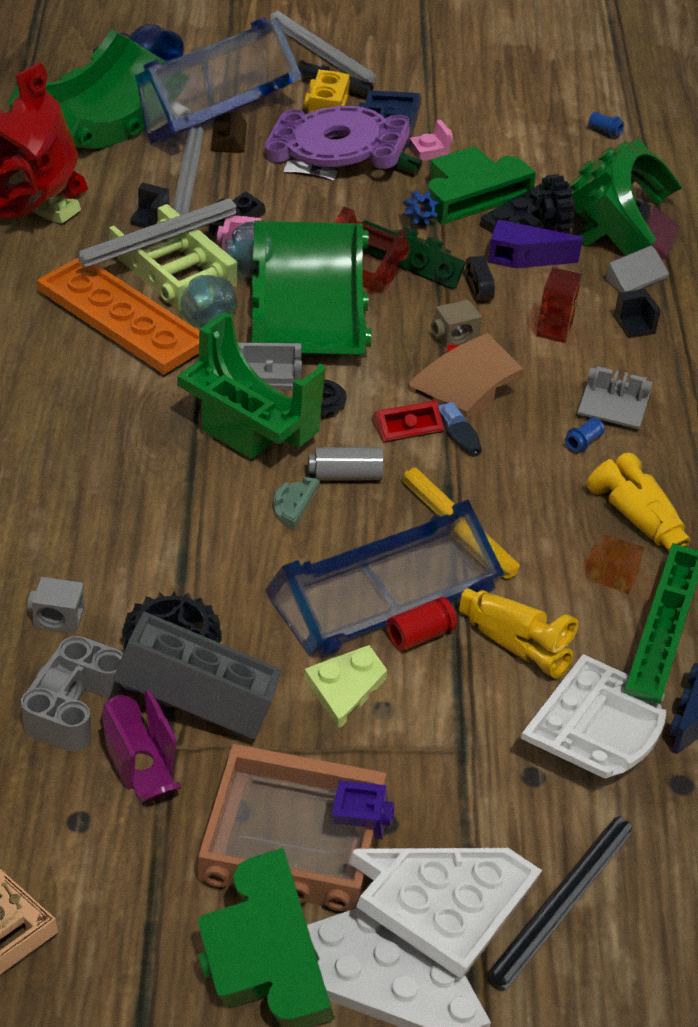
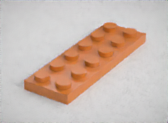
M78 258L37 280L38 291L162 374L168 373L199 353V330L97 264L84 268L79 263Z

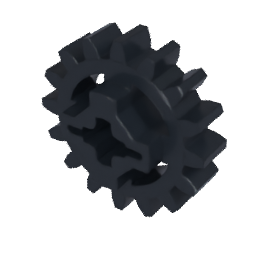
M554 174L542 178V184L539 185L541 194H538L536 202L541 215V222L544 224L545 229L570 234V228L574 227L572 218H575L576 205L572 198V190L568 187L569 183L568 181L564 182L563 175Z

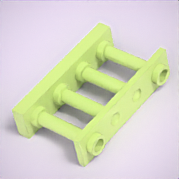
M166 204L158 208L157 223L180 216V214ZM115 226L109 227V240L124 235ZM198 229L169 238L167 242L146 251L138 249L117 257L177 311L183 310V292L211 280L217 281L227 290L237 286V261ZM177 250L186 255L162 266L155 261V259ZM193 265L203 269V271L180 281L172 276V274Z

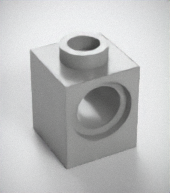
M41 577L37 590H31L28 598L27 608L28 612H33L34 628L77 634L85 610L84 583Z

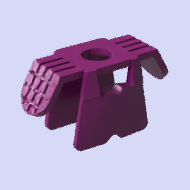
M150 690L145 691L149 734L143 725L139 706L131 697L126 695L114 696L104 704L102 710V721L109 758L124 787L127 790H134L140 804L172 794L182 788L180 782L174 783L171 777L174 774L176 738ZM146 754L154 762L148 769L136 770L135 755Z

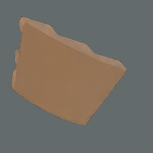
M486 333L459 345L432 362L409 382L408 389L413 393L420 390L433 396V401L437 400V403L440 405L454 402L460 412L468 417L492 408L496 388L522 379L523 368Z

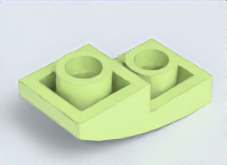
M55 195L35 209L33 213L53 222L64 223L81 211V207L77 199Z

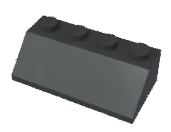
M143 612L128 641L113 681L120 683L131 692L145 694V691L150 690L154 698L164 706L180 708L192 713L200 721L216 723L227 728L229 732L236 736H247L255 740L272 703L282 669L152 614Z

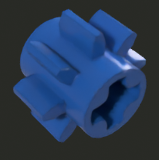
M414 191L411 193L412 200H403L402 203L406 208L402 216H407L411 220V226L420 221V224L424 227L429 224L428 218L433 219L438 216L434 212L438 201H433L429 197V191L420 196L418 191Z

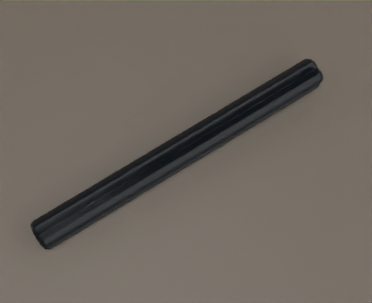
M618 816L610 822L489 970L488 981L491 985L501 991L508 989L629 838L633 827L630 821H625L621 816Z

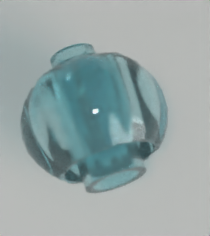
M245 222L232 231V239L225 240L226 253L237 261V272L246 277L259 275V263H253L254 222ZM267 232L265 263L273 256V241Z
M200 275L193 278L181 296V307L186 320L199 328H202L223 312L234 315L237 310L238 300L235 289L230 281L220 276Z

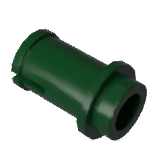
M401 152L397 163L390 168L396 167L416 176L418 174L416 169H421L422 159Z

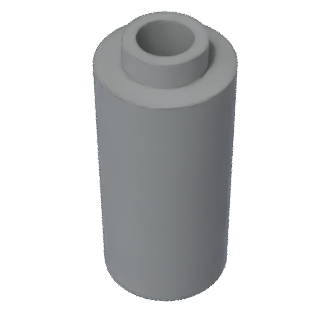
M315 447L314 454H308V474H314L315 478L320 479V481L382 480V447Z

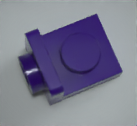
M339 780L332 810L333 823L373 828L374 839L383 840L385 826H392L395 811L394 802L388 800L387 786Z

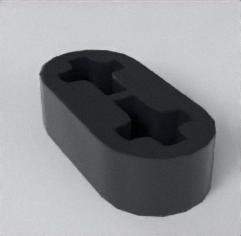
M484 256L467 257L465 264L466 277L476 301L493 300L495 296L494 279Z

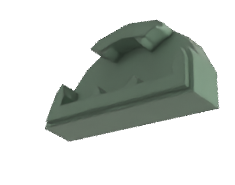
M304 477L302 482L291 484L285 482L276 490L273 509L276 518L284 526L295 530L320 487V479Z

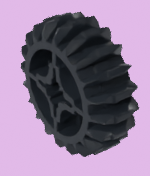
M159 591L156 599L146 596L143 604L135 603L132 612L127 613L124 628H122L124 650L143 612L152 614L218 643L222 641L220 620L218 615L214 614L212 605H204L202 597L192 600L189 592L183 597L177 596L175 591H173L171 596H164Z

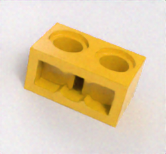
M319 69L316 79H311L309 93H306L304 109H308V113L328 107L346 106L349 97L350 74Z

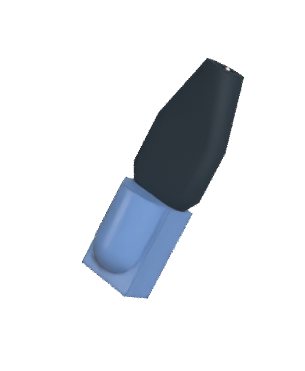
M454 402L439 405L443 426L454 442L471 456L476 457L480 455L482 447L479 436L471 424L466 422V418Z

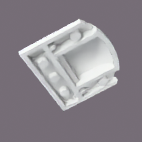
M583 654L522 732L521 739L605 779L631 769L650 753L663 730L666 709H662L661 704L624 694L629 678L628 674Z

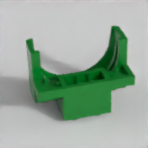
M636 138L630 143L624 141L614 149L608 147L599 155V159L595 162L587 161L579 168V176L569 185L572 190L574 204L576 205V212L585 221L583 224L584 230L580 235L583 237L582 243L585 247L606 234L625 256L651 246L656 241V238L638 209L633 195L632 184L636 182L656 205L683 188L669 167L658 156L652 154L639 138Z
M223 312L199 329V360L177 375V386L202 400L203 431L253 459L273 442L280 444L287 440L300 447L320 431L321 403L326 369L323 364L319 363L318 368L302 381L298 378L293 381L292 397L278 392L263 381L248 364L236 339L233 315Z

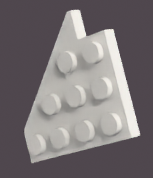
M509 848L355 849L348 862L374 880L360 896L356 907L460 979L472 967L536 883L542 872L540 868Z
M355 908L307 925L331 1002L398 1027H490L491 1022L466 976L460 979L360 909Z

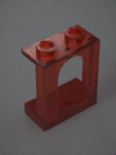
M343 207L334 223L363 224V230H368V244L387 252L375 273L362 269L363 286L382 293L386 284L389 285L394 279L395 269L400 261L405 260L409 253L410 245L406 232L401 229L397 236L357 221L354 210Z

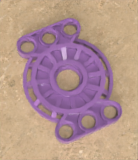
M357 106L328 107L306 115L301 110H288L281 114L265 143L266 158L270 162H283L291 157H295L302 162L323 167L347 166L368 158L376 168H390L397 163L409 137V118L405 115H393L385 119L374 110ZM335 136H347L337 140L329 139Z

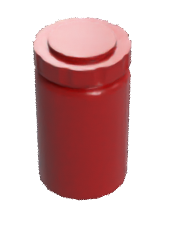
M441 596L433 601L389 617L386 622L387 633L394 647L399 651H405L455 630L457 627V616L450 601Z

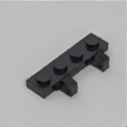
M539 185L481 216L480 227L493 234L497 221L503 220L541 228V221L537 219L541 215L536 202L538 194H541Z

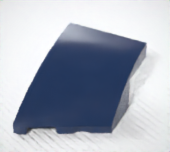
M368 90L366 103L359 102L358 107L374 110L385 119L393 115H405L409 118L410 134L402 152L406 151L419 113L422 99L420 93Z

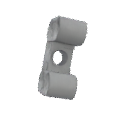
M71 636L64 639L47 664L40 669L35 681L27 692L22 696L23 727L26 734L67 751L74 752L85 749L92 739L91 716L87 704L79 701V698L84 691L105 698H112L125 692L126 689L120 683L113 681L123 652L81 636Z

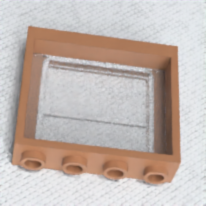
M232 744L198 855V881L206 882L214 887L226 886L236 888L234 885V873L241 862L284 847L300 903L306 902L327 906L335 911H349L357 908L356 905L362 895L366 875L348 862L355 849H372L374 832L373 828L333 823L332 810L339 780L385 785L387 773Z

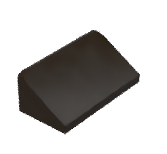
M238 108L214 118L211 150L213 152H245L247 123Z

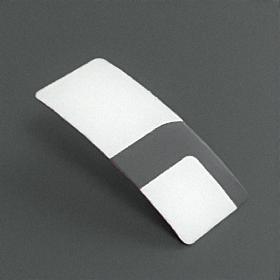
M288 160L283 172L313 174L334 181L338 168L311 165L300 160Z

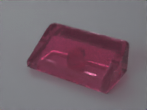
M653 206L647 222L656 238V241L651 246L655 248L661 259L667 260L678 224Z

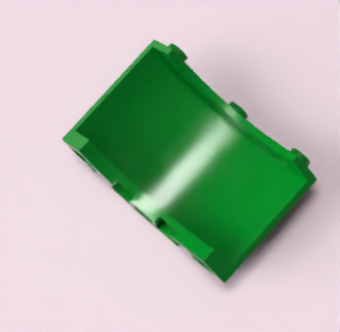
M110 29L101 45L90 56L92 61L82 69L77 67L61 76L59 81H47L45 90L60 103L75 147L88 149L102 148L123 142L137 135L153 123L169 107L177 95L182 92L189 76L127 36ZM17 84L8 100L12 105L13 101L19 97Z
M254 220L253 263H259V275H253L252 343L301 344V353L365 355V347H371L372 331L371 328H366L364 311H368V293H363L362 256L363 248H368V230H363V224Z

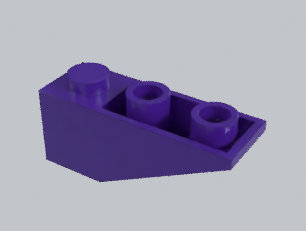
M498 220L491 237L488 263L511 268L578 263L583 237Z

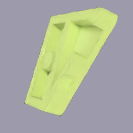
M370 645L305 668L304 670L305 681L337 728L342 727L347 722L349 713L356 706L360 708L367 701L370 692L377 690L386 680L387 676L386 667Z

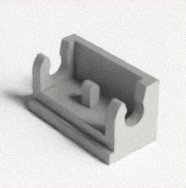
M238 343L244 358L251 368L275 390L293 391V381L297 378L301 380V344Z

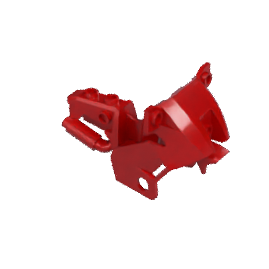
M38 62L15 75L19 97L13 101L11 112L4 113L0 110V209L18 207V209L0 210V219L25 217L57 194L73 199L89 190L85 178L74 171L78 160V153L60 103L45 90L48 76L42 62ZM23 170L25 178L22 183L2 182L18 171Z

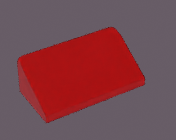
M437 400L377 410L372 416L373 424L382 442L444 432Z

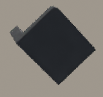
M142 182L138 188V209L130 218V224L141 228L156 224L158 221V208L166 204L169 205V189Z
M644 288L618 293L614 318L628 338L656 334L661 310Z

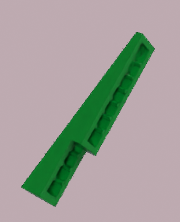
M672 543L624 694L661 704L698 583V550Z

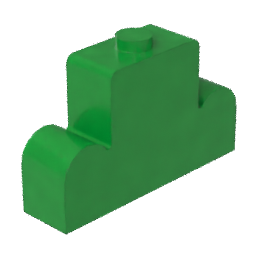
M475 146L431 160L428 183L429 197L433 201H438L434 210L438 216L434 219L441 225L499 207L533 188L536 171L522 159L515 156L501 157L495 163Z
M284 847L244 860L239 864L234 873V885L242 903L204 914L198 919L205 952L199 953L198 956L205 979L213 977L216 992L225 1008H233L267 997L271 1013L280 1027H312L334 1020L335 1017Z

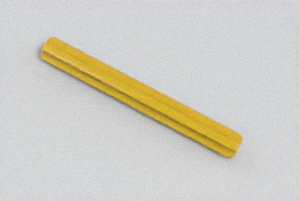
M413 467L409 471H405L403 482L505 579H511L519 573V563L420 470Z

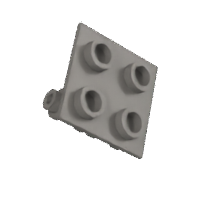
M597 366V369L591 367L588 383L577 414L590 418L595 417L599 420L620 424L625 427L640 429L651 393L652 382L647 381V377L631 374L628 383L629 373L625 372L623 381L618 380L619 370H616L614 379H612L613 370Z

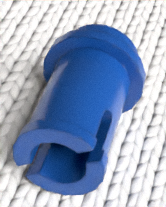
M596 111L590 115L588 121L589 128L608 133L609 137L620 136L624 129V121L620 117L615 116L612 118Z
M592 417L580 427H573L567 432L565 438L567 447L573 452L585 451L590 442L604 434V425L598 418Z

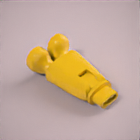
M623 453L618 457L616 463L612 459L603 462L589 476L586 486L591 493L601 495L612 490L609 495V502L651 540L654 539L657 546L664 545L670 552L672 543L681 546H687L690 543V537L684 532L685 525L671 501L652 475L643 474L641 471L642 461L634 453Z
M466 588L463 591L459 611L469 617L472 625H478V629L483 634L525 662L535 661L545 674L554 679L562 677L567 672L573 660V651L566 646H568L577 633L579 627L577 618L566 614L558 617L551 624H546L547 615L544 611L488 593L484 590L475 592Z

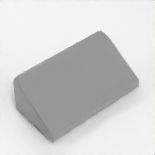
M649 246L610 262L606 281L620 292L639 290L668 278L669 273L655 248Z

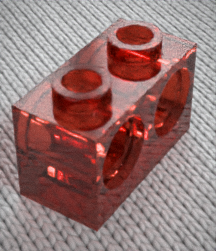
M552 267L543 290L537 337L566 343L574 322L582 274Z

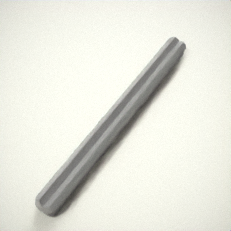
M280 11L270 14L269 22L335 67L350 74L352 77L376 83L375 73Z
M192 126L188 130L173 209L180 215L188 213L203 140V129L201 127L195 128Z
M225 199L80 250L78 252V261L84 268H88L234 216L236 214V204L231 199Z

